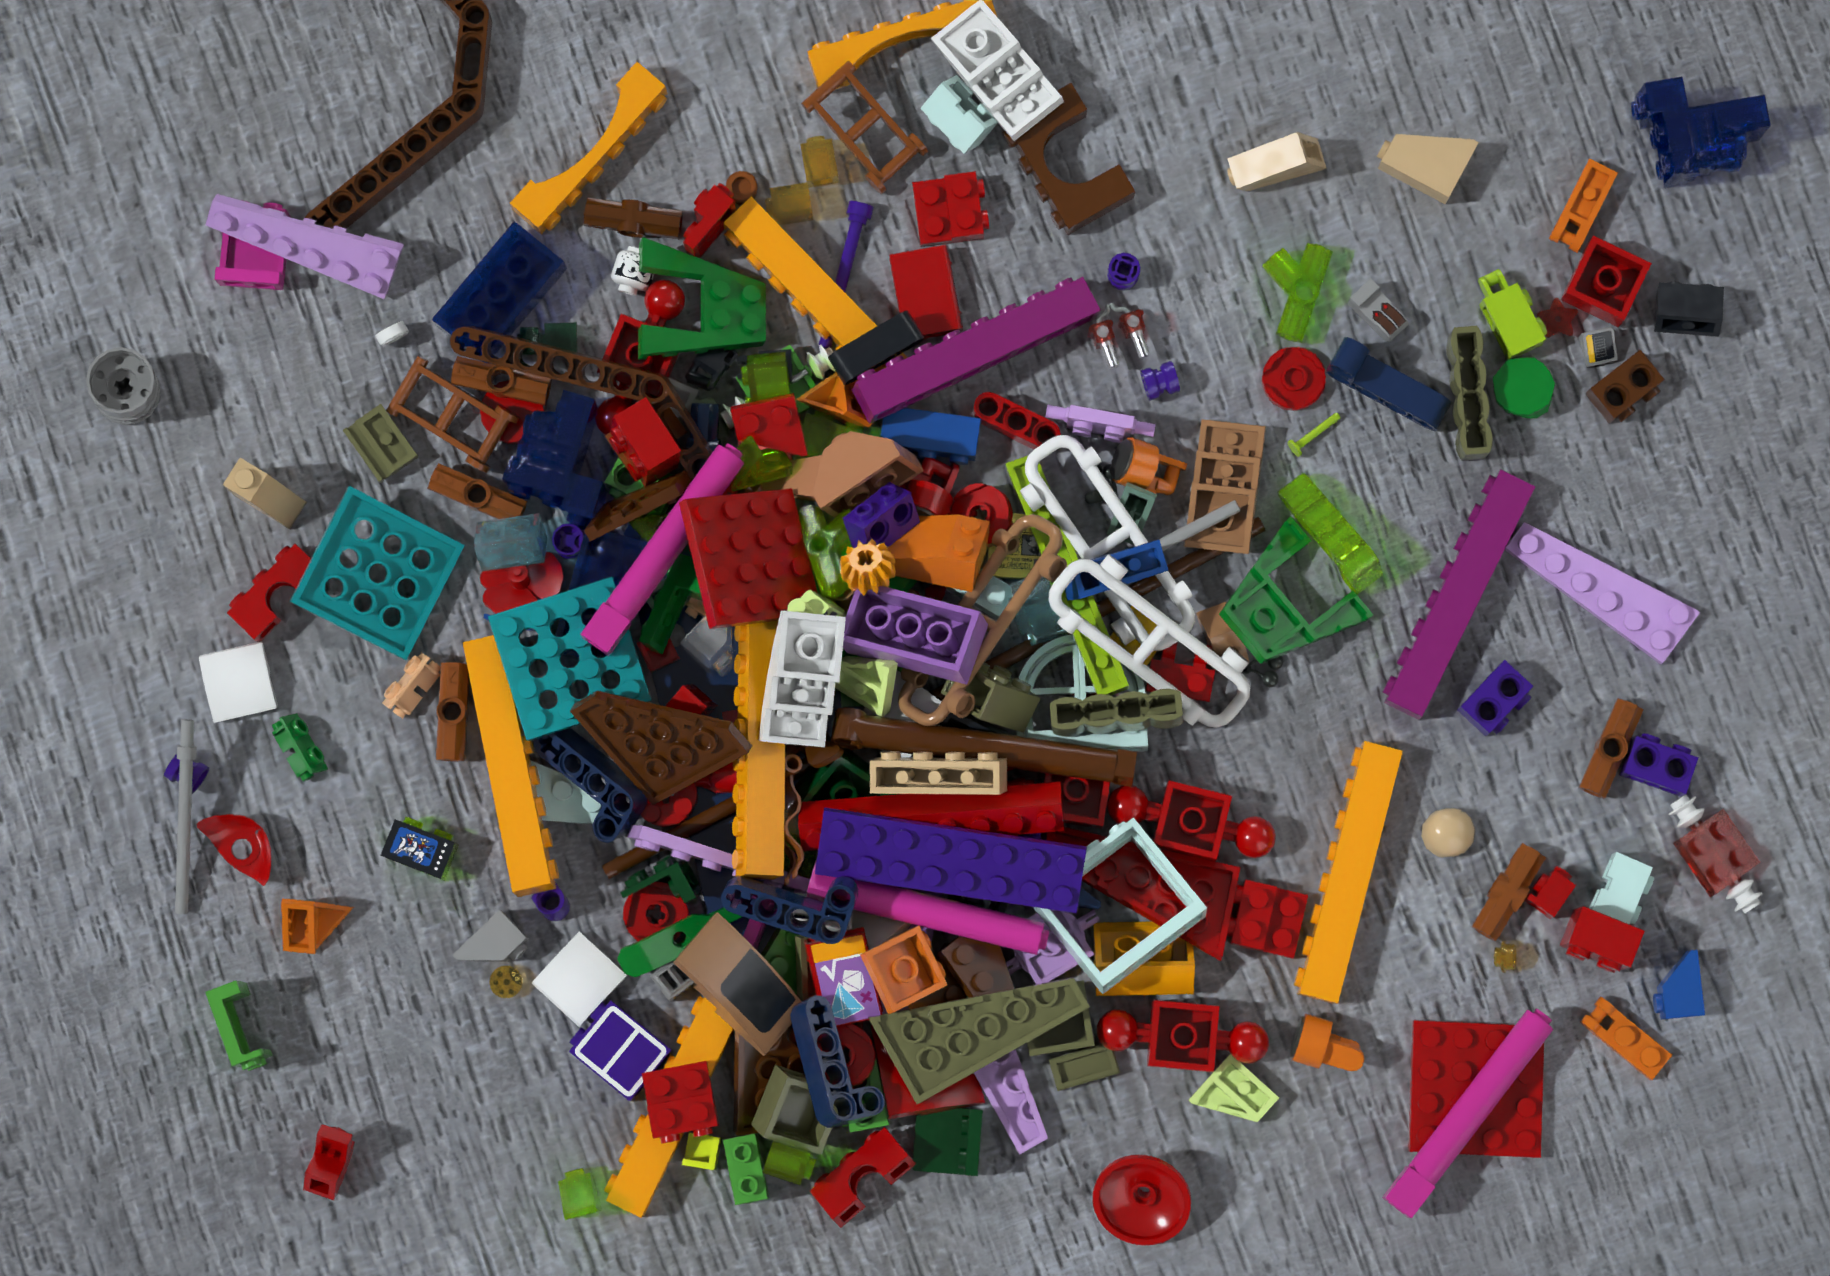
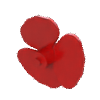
M515 542L498 550L487 561L480 574L481 584L487 589L483 594L485 606L497 614L537 601L538 599L531 592L540 599L559 594L564 582L562 565L550 552H539L531 559L527 567L531 552L526 543Z

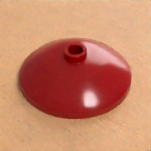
M1130 1155L1113 1161L1099 1174L1093 1189V1207L1100 1223L1118 1239L1136 1245H1155L1170 1240L1183 1229L1191 1211V1193L1184 1177L1169 1163L1153 1156ZM1140 1187H1147L1150 1191L1144 1192Z

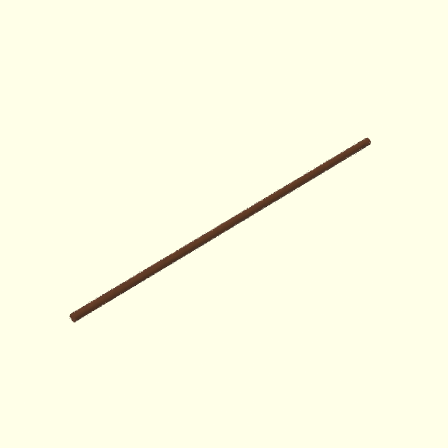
M1259 517L1254 519L1252 538L1266 531ZM1198 548L1168 564L1167 567L1173 579H1176L1226 551ZM1154 575L1138 580L1128 587L1140 596H1144L1161 587L1162 584ZM1108 597L1096 603L1102 618L1116 611ZM1057 623L987 660L985 663L990 665L989 668L993 669L994 665L1007 669L1033 655L1046 643L1071 634ZM945 683L929 691V693L942 701L945 695L941 691ZM807 757L801 759L802 768L794 776L793 782L802 778L811 767ZM729 797L665 831V833L684 839L691 837L736 813V804L733 802V797ZM635 847L603 864L602 868L610 880L666 849L660 848L659 852Z

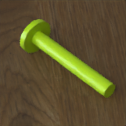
M1335 412L1296 443L1290 439L1287 444L1291 451L1297 457H1300L1302 455L1300 449L1341 419L1340 415Z

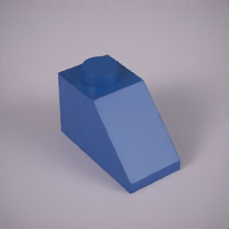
M1698 950L1686 951L1657 986V994H1653V1006L1655 1013H1660V1020L1705 1015Z

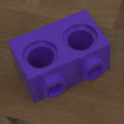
M891 482L881 487L876 493L843 517L852 548L857 547L858 540L863 544H868L871 539L877 545L884 542L889 547L920 523L911 492Z
M1504 660L1457 711L1484 736H1487L1491 731L1497 735L1510 721L1506 715L1513 708L1519 711L1532 698L1528 692L1533 688V685ZM1508 680L1515 684V696L1507 697L1501 692L1500 686L1502 681ZM1481 704L1492 706L1495 713L1492 720L1488 721L1480 717L1478 709Z
M1642 733L1641 737L1635 736L1632 738L1619 775L1679 797L1686 795L1699 757L1690 755L1692 750L1681 745L1673 744L1672 748L1660 744L1661 739L1653 735ZM1641 749L1651 754L1652 762L1648 767L1642 766L1637 761V753ZM1671 760L1678 761L1682 765L1683 772L1680 777H1673L1669 773L1668 764Z

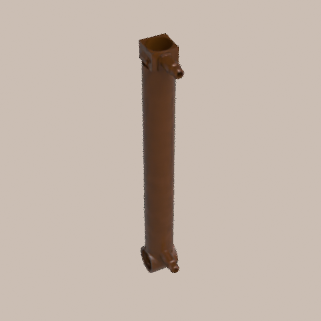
M846 707L838 708L835 711L830 741L843 749L873 748L913 754V752H933V757L945 758L946 752H965V758H978L979 752H997V758H1007V768L1111 782L1116 785L1130 787L1133 785L1137 758L1136 751L1121 749L1117 751L943 725L924 726L915 721L867 715L864 711Z

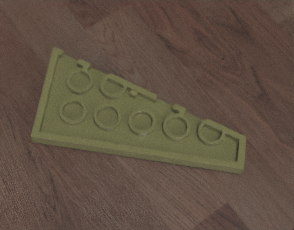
M1067 978L868 1018L916 1104H919L1090 1006L1075 979Z

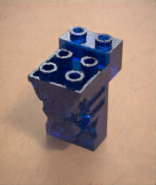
M1683 77L1644 83L1636 94L1634 101L1631 102L1632 117L1634 121L1638 120L1640 129L1653 128L1649 133L1652 149H1657L1659 161H1656L1655 165L1658 180H1663L1664 188L1692 182L1696 176H1707L1717 171H1739L1747 157L1748 143L1759 141L1771 126L1765 95L1688 107Z
M563 390L556 412L536 410L532 414L525 415L523 436L518 442L516 456L511 455L502 480L508 487V490L512 491L511 495L525 500H530L531 496L538 497L542 500V504L560 509L566 520L569 521V524L576 525L581 530H585L604 505L608 493L602 481L580 475L596 424L595 414L598 405L594 398Z

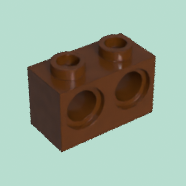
M1639 350L1586 392V396L1609 424L1616 418L1623 422L1636 411L1633 407L1634 404L1641 399L1647 403L1661 392L1658 386L1665 379L1644 353ZM1636 372L1642 373L1647 380L1646 386L1639 387L1635 385L1632 381V374ZM1607 393H1618L1622 399V404L1620 406H1612L1607 401Z

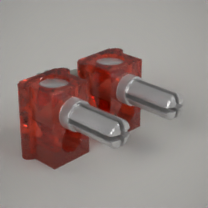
M1114 303L1105 305V311L1097 317V323L1089 327L1088 337L1092 338L1095 349L1101 348L1103 350L1109 369L1114 368L1110 355L1115 368L1119 366L1113 348L1115 340L1112 330L1113 321L1108 319L1101 322L1102 318L1109 314L1110 307L1116 312H1126V314L1119 317L1118 327L1122 328L1126 339H1133L1139 358H1144V355L1148 357L1150 354L1143 337L1145 331L1143 310L1138 309L1131 312L1127 307H1116Z

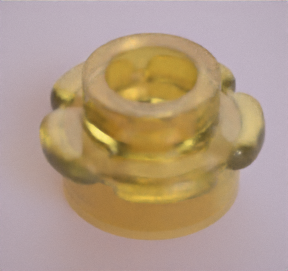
M1502 941L1501 947H1495L1494 965L1495 967H1500L1502 973H1506V970H1515L1517 961L1516 945L1506 944V941Z

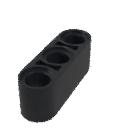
M906 310L829 355L828 359L843 384L848 385L856 381L857 377L865 371L875 370L924 340V336L909 311Z

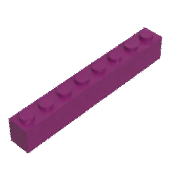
M1072 277L1067 278L1056 284V289L1045 294L1044 290L1034 293L1027 298L1028 302L1017 307L1016 303L1008 305L999 311L1000 315L989 320L987 316L973 322L969 330L962 333L959 329L954 330L942 338L943 342L934 346L931 343H926L914 350L915 355L906 359L903 356H898L885 364L886 368L878 372L870 369L857 377L858 381H856L852 392L868 423L871 424L1095 320L1101 310L1084 277L1073 281Z
M1501 469L1495 477L1489 475L1481 491L1486 496L1481 505L1475 503L1467 519L1472 525L1467 534L1461 532L1453 548L1458 553L1453 563L1447 560L1439 578L1444 580L1439 591L1432 590L1425 604V607L1430 610L1425 620L1419 618L1411 633L1416 638L1411 648L1404 647L1396 663L1402 667L1397 677L1392 675L1389 677L1382 693L1387 695L1384 701L1385 704L1418 720L1423 716L1535 486Z

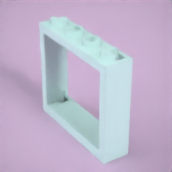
M1134 817L1127 823L1123 821L1121 824L1113 826L1109 831L1110 835L1103 841L1095 840L1087 846L1083 876L1132 840L1186 906L1185 909L1100 972L1050 909L1033 907L1102 994L1205 918L1207 914L1205 904Z

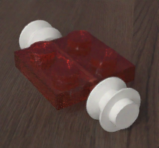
M1687 794L1670 804L1673 811L1668 815L1678 816L1680 821L1677 824V828L1692 826L1689 827L1691 831L1673 844L1710 897L1730 886L1732 888L1728 890L1726 899L1736 900L1738 905L1734 910L1735 912L1742 909L1744 913H1747L1761 903L1758 897L1763 893H1754L1751 889L1754 880L1745 879L1741 881V876L1761 863L1724 808L1704 822L1702 820L1698 821L1702 818L1705 809L1695 808L1693 802L1696 796L1689 799Z

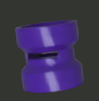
M1120 253L1114 256L1109 263L1107 274L1108 281L1112 287L1123 291L1134 287L1140 274L1139 261L1129 253Z
M1172 361L1162 363L1159 368L1160 371L1150 367L1140 370L1142 383L1149 401L1159 398L1164 393V390L1169 394L1180 392L1178 377Z
M562 524L553 532L552 545L561 557L568 560L577 559L585 552L587 546L586 538L581 529L576 525Z
M177 754L164 772V777L172 782H179L180 760L177 759ZM193 761L192 794L200 787L209 772V767L202 762L196 763Z

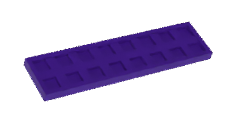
M824 808L815 874L837 878L845 876L857 881L1077 913L1087 846Z

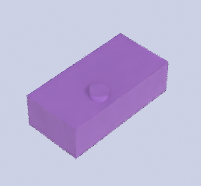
M883 586L878 587L877 594L872 590H868L864 596L860 593L859 589L855 590L846 614L843 648L846 653L864 658L893 660L898 663V667L968 684L988 628V623L980 611Z

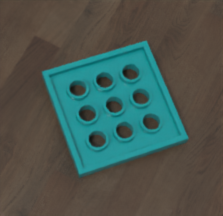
M348 486L289 602L403 660H407L465 545ZM361 520L369 522L372 527V533L367 539H360L355 534V525ZM389 535L398 537L401 542V547L395 554H389L383 546L385 538ZM346 549H351L357 554V563L351 568L344 567L340 562V555ZM418 550H424L429 555V563L423 569L415 567L412 562L413 554ZM374 564H380L386 570V577L380 583L373 582L369 577V569ZM331 578L339 579L343 585L341 594L336 597L329 596L325 591V584ZM406 578L410 579L415 586L414 593L407 598L402 597L397 589L399 582ZM359 593H366L371 598V606L367 611L361 612L354 606V599ZM390 607L397 609L400 613V620L395 626H388L383 621V613Z
M613 577L488 616L527 741L580 725V722L570 712L572 706L582 700L576 699L571 695V686L577 681H584L588 684L589 692L587 696L596 691H601L644 702H652L630 629L627 630L610 656L604 658L595 657L592 653L593 645L581 637V633L586 627L582 621L583 614L589 609L598 610L602 603L607 601L616 588ZM558 619H564L569 623V631L563 637H556L551 631L552 624ZM527 629H533L538 633V641L532 647H525L520 641L522 632ZM567 650H574L579 655V662L573 668H566L561 663V656ZM543 660L547 663L548 671L544 677L535 678L531 675L530 666L534 661ZM608 671H615L620 676V683L614 689H607L602 684V677ZM545 691H553L558 697L557 704L551 709H544L540 705V696Z

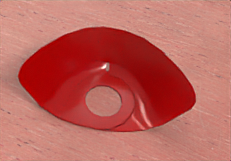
M234 814L211 816L202 819L196 824L197 828L209 838L220 855L230 865L257 880L262 886L266 885L271 870V848L268 837L261 826L248 817ZM238 839H246L252 846V852L246 859H237L232 854V845Z

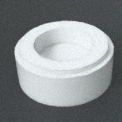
M400 321L380 331L375 337L380 346L384 347L407 335L409 330L404 321Z

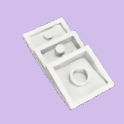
M983 0L977 1L931 38L955 71L1013 141L1064 102L1062 96L1044 77L1040 68L1021 48L1017 39Z
M781 610L767 673L758 741L825 747L828 715H832L835 682H840L846 617Z

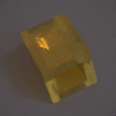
M815 136L806 139V143L800 144L808 188L839 183L832 138L825 139L824 136Z
M808 182L770 188L771 198L765 199L766 210L779 225L813 220Z

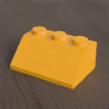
M1154 922L1095 923L1093 925L1095 966L1100 972L1161 926ZM1178 937L1104 994L1095 986L1096 996L1194 994L1195 961L1193 945Z

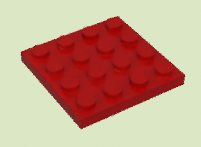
M792 488L689 498L679 502L709 629L779 621L781 610L788 611V605L793 599L801 598L808 590L818 593Z
M1412 1021L1408 1152L1420 1151L1515 1025ZM1544 1043L1459 1154L1541 1158Z

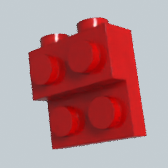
M976 171L944 175L942 179L912 182L920 247L984 239V229H989L987 210H981L979 198H985L983 179H977Z
M721 183L717 186L714 185L709 191L704 189L694 201L696 205L694 212L697 222L694 221L683 234L686 238L683 241L684 247L689 255L701 258L725 230L723 223L736 211V202L733 199L734 194Z
M1245 879L1243 886L1237 885L1233 904L1238 905L1236 918H1230L1227 936L1231 937L1230 944L1294 959L1308 895Z
M707 1061L642 1073L653 1139L660 1137L661 1144L681 1140L679 1133L693 1131V1137L713 1134L712 1127L719 1126Z

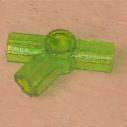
M1307 243L1299 265L1284 248L1273 254L1262 265V268L1288 296L1276 335L1291 342H1303L1333 251L1318 244ZM1301 286L1308 287L1312 291L1313 297L1303 300L1297 296L1296 289Z
M808 505L800 508L798 512L802 527L803 543L822 597L833 599L842 596L849 589L848 584L842 580L840 573L841 564L838 556L851 544L843 521V517L850 513L851 510L844 509L827 525L820 507Z

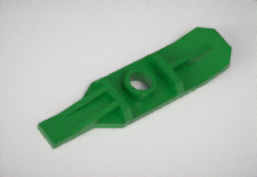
M724 907L709 914H691L638 942L622 947L617 960L624 974L638 977L675 960L715 913L718 912L729 923L742 916L731 913ZM675 933H685V939L682 942L674 941Z

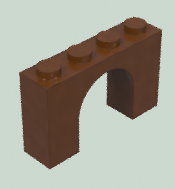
M1072 83L1057 90L1064 102L1018 139L1013 141L1005 130L1002 132L1009 147L1012 149L1016 146L1021 158L1018 161L1027 176L1032 174L1037 182L1034 188L1038 197L1043 203L1048 201L1053 210L1050 216L1058 230L1064 228L1067 235L1134 199L1135 190L1120 164L1090 181L1078 184L1064 182L1055 177L1048 169L1044 160V150L1049 140L1062 130L1086 118L1087 108Z

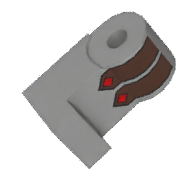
M1370 278L1349 298L1347 304L1380 337L1387 342H1391L1409 323L1404 315L1379 290L1380 287Z

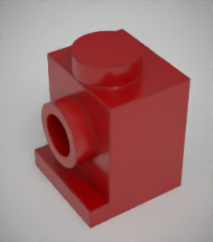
M1556 866L1548 875L1542 873L1532 888L1536 891L1535 895L1532 893L1528 894L1524 901L1551 919L1556 916L1576 887V884L1570 881L1572 876L1567 871Z

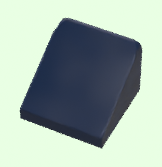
M1081 887L1078 908L1098 910L1101 907V902Z

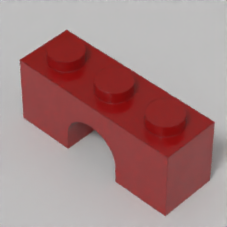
M296 544L291 548L289 546L284 547L275 557L277 562L269 570L263 569L252 580L254 585L246 593L240 592L229 604L231 609L227 614L257 642L262 641L282 621L271 608L272 594L283 586H290L296 589L311 560Z
M885 1127L880 1131L877 1130L871 1133L865 1139V1144L856 1152L846 1154L839 1162V1166L831 1173H825L820 1176L814 1183V1187L810 1190V1193L840 1228L866 1207L857 1195V1185L862 1177L870 1173H878L892 1185L916 1165Z

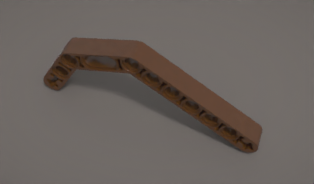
M441 0L459 21L452 95L311 210L305 218L316 220V223L320 222L324 227L331 229L334 226L347 229L482 117L492 30V18L482 0ZM475 12L484 14L483 20L478 24L468 22L471 14ZM477 43L481 45L479 73L474 80L467 81L463 79L465 51L468 45ZM465 100H474L476 102L473 110L469 112L461 111L460 105ZM441 120H449L451 122L450 128L445 132L435 130L436 124ZM417 140L426 141V147L421 152L411 151L412 144ZM392 160L401 161V168L397 172L391 173L386 171L389 162ZM374 180L377 182V187L371 193L362 192V186L366 181ZM345 200L352 202V208L348 212H337L340 202ZM330 211L337 220L335 223L327 214Z
M475 326L460 327L450 337L451 348L461 356L638 401L646 397L681 449L679 461L691 482L697 475L695 470L696 460L700 458L707 460L713 452L672 383L661 373ZM470 333L469 339L478 342L484 340L482 346L471 345L465 349V343L460 341V337ZM495 340H500L505 344L506 352L502 358L492 354L491 345ZM526 348H532L537 353V361L533 366L527 365L522 359V353ZM557 356H563L568 360L569 368L564 374L554 369L553 362ZM589 363L597 365L600 369V377L596 382L588 380L585 376V368ZM620 371L626 372L631 376L632 384L628 389H622L616 383V376ZM652 379L660 381L663 385V393L660 397H653L648 393L647 385ZM667 408L677 409L694 437V444L691 448L682 447L675 438L664 418V412Z

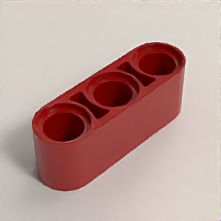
M984 392L975 400L974 416L975 418H981L982 425L1033 450L1042 444L1037 439V434L1040 431L1050 430L1054 436L1061 435L1058 425L1053 421L1000 395ZM984 402H992L996 405L997 412L992 416H985L980 412L979 407ZM1013 416H1021L1025 419L1026 426L1021 430H1014L1009 426L1008 420Z

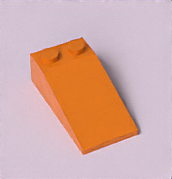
M959 514L919 516L920 523L888 547V551H891L895 558V576L973 592L987 551L990 521Z

